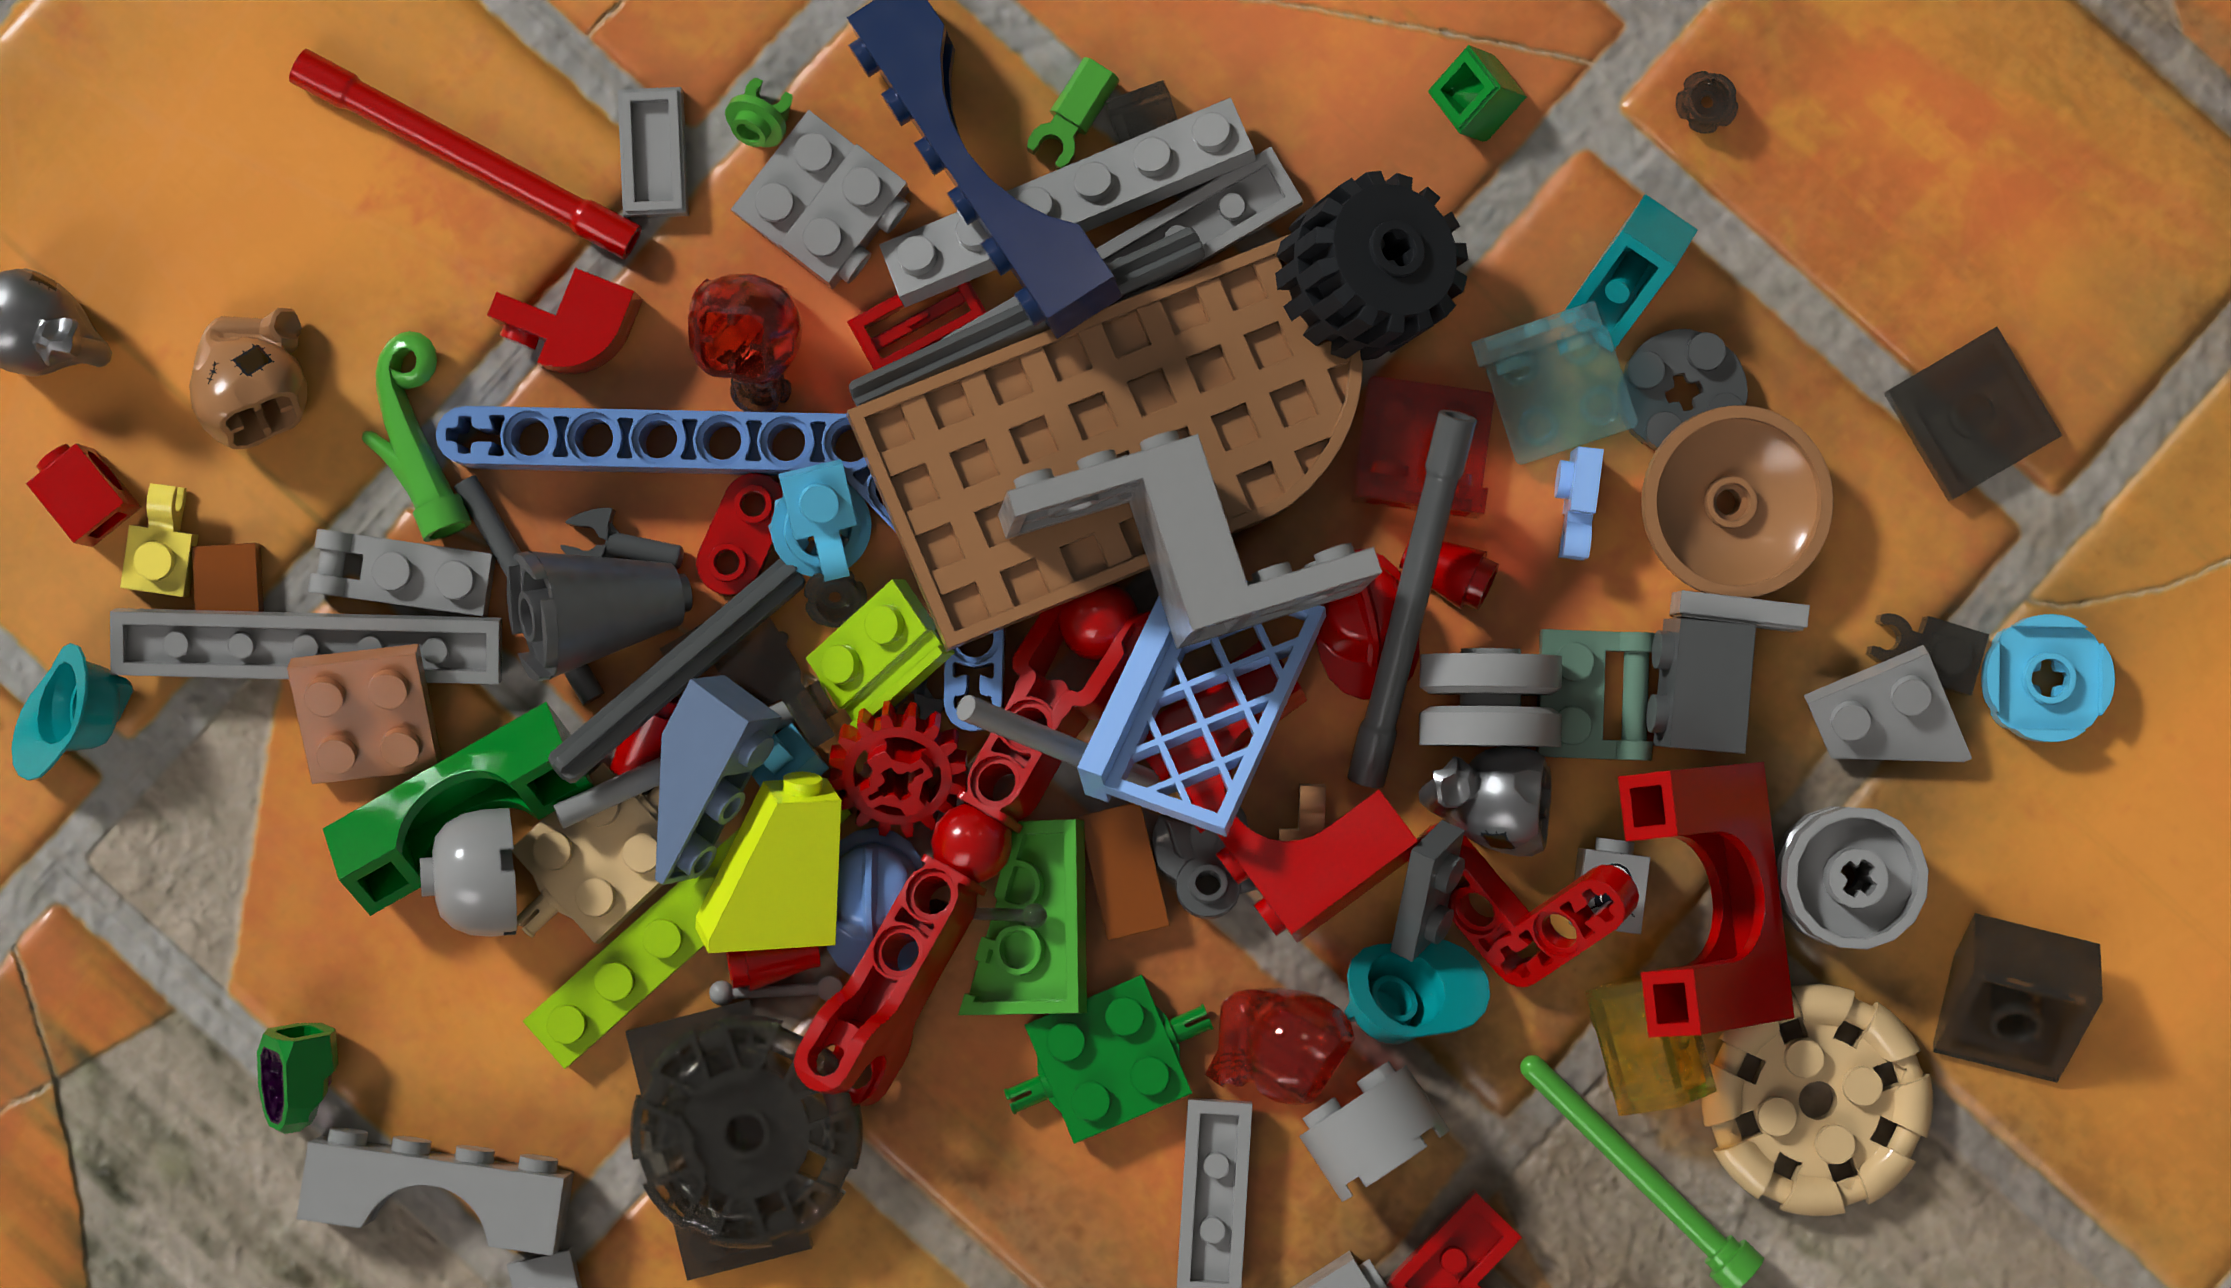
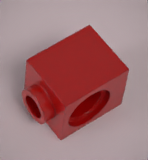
M78 443L71 447L68 444L61 445L45 455L36 466L40 472L26 483L71 541L84 546H95L142 508L97 451Z

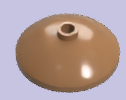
M1745 405L1713 408L1689 418L1676 427L1655 451L1645 474L1641 496L1643 524L1649 542L1660 561L1675 577L1703 593L1745 598L1762 596L1786 586L1812 564L1827 538L1834 506L1832 481L1828 467L1811 438L1799 426L1782 415L1767 409ZM1724 490L1729 491L1735 499L1734 508L1728 514H1723L1717 507V497Z

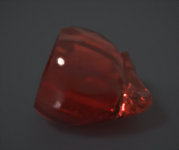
M748 273L729 274L713 280L705 279L693 292L688 312V337L690 350L699 368L715 378H734L744 383L760 385L774 381L786 372L797 356L803 332L801 314L788 289L765 277Z
M1255 988L1236 991L1224 999L1220 1006L1218 1049L1205 1075L1221 1087H1224L1226 1084L1243 1087L1252 1080L1259 1094L1276 1103L1291 1105L1310 1104L1326 1087L1355 1040L1351 1021L1347 1019L1342 1009L1327 998L1308 991L1284 988Z

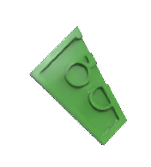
M1084 820L1019 821L1018 823L1023 828L1020 833L1012 832L1013 846L1008 864L1000 872L994 896L997 899L987 935L980 939L975 960L979 961L970 992L964 993L958 1015L1087 1013Z

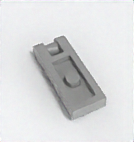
M317 529L314 548L321 550L317 574H310L308 592L488 617L496 563L494 554ZM346 553L363 555L360 580L343 578Z

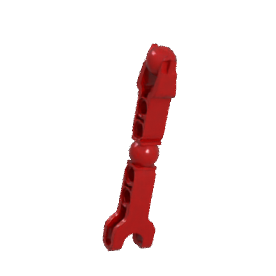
M1113 583L1041 613L1012 658L1013 670L1018 674L1019 678L1015 683L1014 691L1005 710L1032 721L1046 719L1047 727L1077 738L1089 720H1100L1151 611L1138 614L1137 606L1131 594L1120 585ZM1063 639L1067 647L1078 656L1091 660H1101L1084 688L1079 692L1071 690L1070 686L1063 680H1048L1045 678ZM990 733L970 769L967 778V792L960 790L957 798L965 803L949 809L935 825L931 840L933 858L924 853L921 861L926 864L924 867L914 871L907 879L850 979L817 1012L797 1048L794 1058L795 1071L801 1082L809 1089L824 1094H835L842 1101L855 1106L873 1105L887 1093L908 1056L916 1020L973 920L977 909L976 896L980 894L984 897L987 891L986 888L979 884L996 877L1008 864L1013 846L1011 830L1020 833L1023 826L1018 822L1029 816L1037 807L1061 765V760ZM1014 774L1015 786L1011 794L1003 800L994 801L993 789L996 782L1005 775ZM949 885L951 889L949 904L943 911L932 914L929 904L932 894L938 888ZM916 941L918 945L916 962L910 968L900 971L898 956L901 949L906 944ZM835 1045L836 1047L827 1065L826 1076H821L817 1071L818 1055L824 1048ZM871 1063L872 1076L870 1081L865 1086L855 1089L853 1085Z

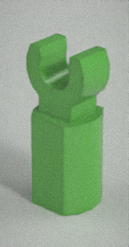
M1084 57L1050 109V113L1054 116L1052 121L1041 124L1029 136L1027 151L1035 155L1044 141L1055 139L1063 146L1062 154L1055 163V169L1058 170L1070 165L1074 160L1076 151L1074 139L1078 133L1087 134L1118 85L1119 78L1091 58Z

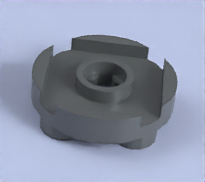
M1691 329L1665 331L1644 342L1626 363L1617 388L1618 408L1626 428L1632 436L1642 444L1646 443L1653 450H1657L1662 441L1676 427L1689 418L1713 408L1746 405L1748 398L1746 376L1740 361L1733 351L1726 347L1723 340L1716 334L1709 332L1701 333ZM1683 376L1687 384L1695 383L1697 385L1699 394L1692 398L1693 409L1683 411L1679 402L1669 403L1667 401L1665 392L1674 387L1673 377Z

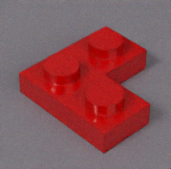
M1473 1189L1385 1280V1283L1389 1288H1482L1478 1283L1522 1237Z

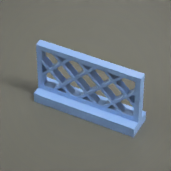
M1158 596L1077 767L1085 795L1108 803L1111 797L1114 796L1226 837L1326 618L1325 607L1319 605L1290 614L1289 616L1304 620L1303 627L1298 637L1272 647L1262 623L1251 626L1254 628L1264 651L1230 664L1219 640L1248 628L1176 649L1160 596ZM1211 644L1221 668L1187 681L1180 665L1185 654ZM1288 657L1287 662L1284 668L1282 669L1279 660ZM1270 664L1278 680L1273 692L1247 702L1236 677ZM1176 675L1179 685L1170 688ZM1228 681L1239 705L1204 719L1194 694ZM1186 698L1196 723L1162 736L1155 722L1159 709ZM1264 711L1257 724L1254 715ZM1246 719L1253 735L1248 747L1222 757L1211 732ZM1150 730L1154 740L1144 743ZM1203 736L1214 761L1178 774L1168 749ZM1158 753L1161 754L1171 777L1147 788L1126 781L1134 763ZM1238 767L1232 780L1228 770ZM1220 774L1227 793L1218 813L1193 805L1185 788ZM1177 791L1180 800L1168 795Z

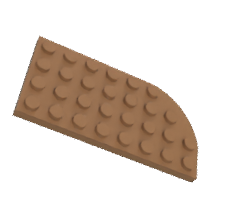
M1289 235L1110 305L1058 339L1051 329L847 410L846 416L946 652L1150 569L1129 502L1006 539L998 514L1007 491L1016 489L1014 480L1022 475L1047 468L1052 469L1054 477L1079 470L1078 460L1110 449L1115 450L1117 458L1142 451L1141 441L1168 431H1178L1180 439L1198 434L1230 533L1233 535L1267 521L1288 509L1311 488L1328 468L1350 429L1358 405L1363 377V361L1360 357V350L1347 359L1331 355L1332 342L1327 339L1315 346L1303 336L1309 326L1301 316L1291 322L1283 307L1292 300L1289 290H1277L1275 275L1277 271L1288 264L1276 256L1280 242Z

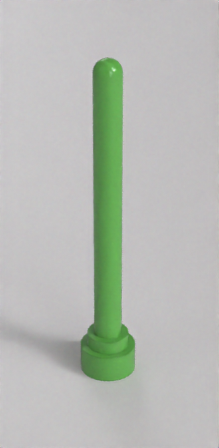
M1529 1055L1522 1060L1520 1065L1522 1075L1707 1255L1705 1263L1712 1269L1709 1276L1721 1288H1741L1757 1272L1764 1261V1257L1745 1239L1738 1242L1732 1235L1725 1238L1542 1058L1536 1055Z

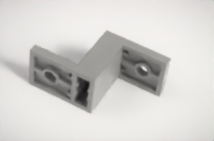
M1168 431L1141 441L1142 451L1117 458L1115 450L1110 449L1078 460L1079 470L1054 477L1051 468L1022 475L1014 480L1016 489L1007 491L998 514L1005 538L1009 539L1129 502L1176 649L1358 594L1382 573L1374 547L1355 553L1352 543H1347L1315 554V561L1306 564L1304 569L1292 572L1289 562L1280 563L1253 573V580L1247 582L1198 434L1180 439L1178 431Z

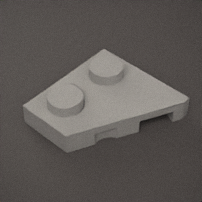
M1924 645L1804 695L1831 758L1965 762L1972 759L1930 655Z

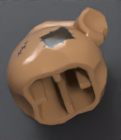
M277 308L264 318L221 316L214 319L205 328L201 337L189 384L192 409L203 429L215 440L232 449H247L260 445L271 437L294 428L302 418L307 402V382L298 359L291 355L298 348V336L302 331L298 315L292 308Z

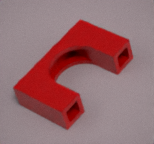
M1260 641L1232 660L1230 664L1264 651ZM1279 660L1283 669L1285 665L1281 660ZM1270 664L1236 677L1247 702L1273 692L1278 681ZM1228 681L1194 694L1204 719L1239 705ZM1296 682L1279 721L1307 701L1304 691L1298 682ZM1186 698L1175 702L1155 718L1162 736L1196 723ZM1264 711L1254 715L1257 724ZM1246 719L1211 732L1222 757L1246 748L1253 736ZM1150 730L1146 737L1148 742L1154 740ZM1203 736L1168 749L1178 774L1214 761ZM1160 753L1145 759L1161 781L1171 778ZM1233 769L1228 770V772H1229V774H1230L1231 777H1232ZM1220 774L1185 788L1193 805L1218 813L1227 793ZM1377 790L1320 833L1301 840L1280 841L1269 839L1246 827L1235 816L1227 836L1217 834L1225 847L1218 851L1216 855L1238 885L1249 878L1263 896L1261 900L1254 904V907L1273 933L1278 936L1287 929L1298 943L1407 863L1410 859L1411 850L1419 842L1382 792ZM1195 826L1200 834L1206 830Z
M1764 762L1618 776L1625 842L1673 837L1685 842L1693 849L1702 862L1712 894L1713 913L1711 929L1707 942L1700 954L1693 961L1683 966L1641 972L1648 1038L1704 1035L1794 1019Z

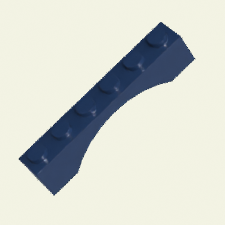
M873 0L848 16L847 19L857 37V40L848 45L868 77L879 72L889 86V89L881 93V96L900 126L902 127L909 121H912L921 134L922 138L916 141L914 146L932 174L935 176L945 170L955 185V188L947 192V195L963 221L968 226L978 220L989 236L980 244L997 272L1002 276L1011 270L1023 287L1014 293V296L1034 327L1045 321L1058 339L1120 299L1122 295L1114 275L1079 224L1048 216L1016 200L992 181L967 152L960 138L953 113L951 78L955 48L943 22L928 0Z

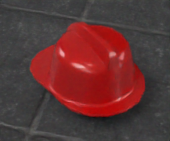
M1354 549V552L1356 553L1366 549ZM1377 553L1382 573L1360 593L1322 604L1321 606H1324L1326 609V618L1316 637L1320 661L1329 680L1343 693L1361 700H1370L1401 577L1398 568L1383 555ZM1419 638L1408 681L1413 676L1420 657Z

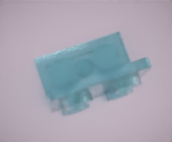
M1596 301L1471 342L1478 366L1487 371L1512 452L1518 464L1524 465L1637 427L1638 418L1602 307Z

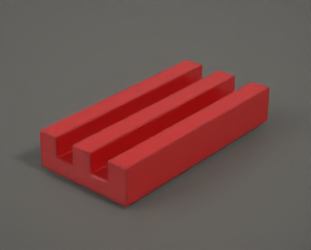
M970 281L958 285V292L873 338H870L867 328L905 308L898 294L847 321L873 370L875 371L934 344L985 314L986 311ZM965 303L969 306L971 311L891 355L883 359L879 355V350Z

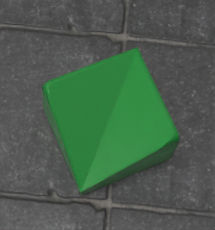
M1468 45L1428 90V93L1460 134L1482 142L1490 139L1527 98L1526 94L1493 54Z

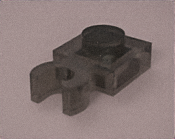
M1886 613L1876 616L1875 623L1890 627L1896 635V641L1889 650L1877 646L1867 647L1865 654L1869 658L1877 662H1884L1924 645L1930 655L1943 689L1964 696L1972 695L1989 634L1930 616L1922 617L1919 631L1916 632L1912 630L1907 620L1897 614Z

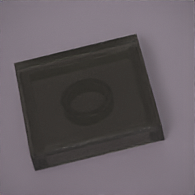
M1998 327L1987 331L1884 392L1885 397L1948 501L1954 500L2062 436Z

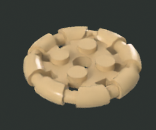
M1825 984L1793 986L1791 991L1794 1019L1798 1018L1804 1037L1793 1039L1784 1044L1779 1031V1025L1794 1019L1723 1031L1718 1039L1724 1042L1714 1063L1707 1062L1703 1076L1701 1104L1704 1127L1711 1126L1718 1145L1713 1151L1722 1167L1743 1190L1756 1199L1764 1195L1779 1202L1780 1210L1797 1215L1831 1216L1845 1213V1206L1865 1200L1870 1205L1885 1196L1907 1176L1915 1165L1916 1161L1912 1160L1911 1157L1920 1137L1928 1138L1932 1122L1933 1089L1930 1074H1923L1916 1056L1921 1049L1913 1035L1890 1010L1879 1002H1875L1871 1006L1854 998V990L1840 986ZM1843 1021L1860 1028L1852 1046L1834 1038L1838 1027ZM1747 1053L1762 1060L1755 1071L1751 1083L1736 1076ZM1891 1062L1898 1082L1883 1087L1882 1080L1873 1067ZM1816 1081L1824 1082L1832 1093L1831 1107L1822 1116L1807 1117L1799 1105L1800 1093L1809 1083ZM1753 1110L1755 1121L1760 1131L1742 1137L1735 1118ZM1880 1116L1897 1124L1887 1147L1870 1140L1877 1128ZM1779 1153L1798 1161L1790 1179L1773 1172ZM1849 1160L1854 1176L1834 1182L1828 1164H1842Z

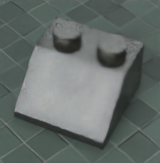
M1975 913L1953 957L1934 1036L1933 1052L2057 1083L2103 1001L2100 944Z

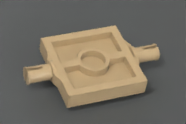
M603 762L589 776L593 786H597L618 775L610 770L609 764ZM659 785L654 787L647 795L641 793L564 829L554 811L545 816L513 846L512 853L534 876L538 890L541 892L517 916V925L524 926L522 930L527 935L534 937L535 933L559 912L572 918L594 943L600 944L662 886L655 880Z

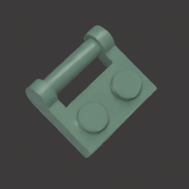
M1540 630L1539 654L1562 656V689L1553 695L1538 696L1537 707L1553 708L1562 714L1561 747H1536V751L1543 757L1653 760V742L1647 741L1646 713L1648 706L1649 653H1652L1655 633ZM1606 652H1624L1621 740H1603Z

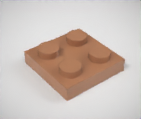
M419 644L291 658L287 671L312 784L423 772L442 761Z

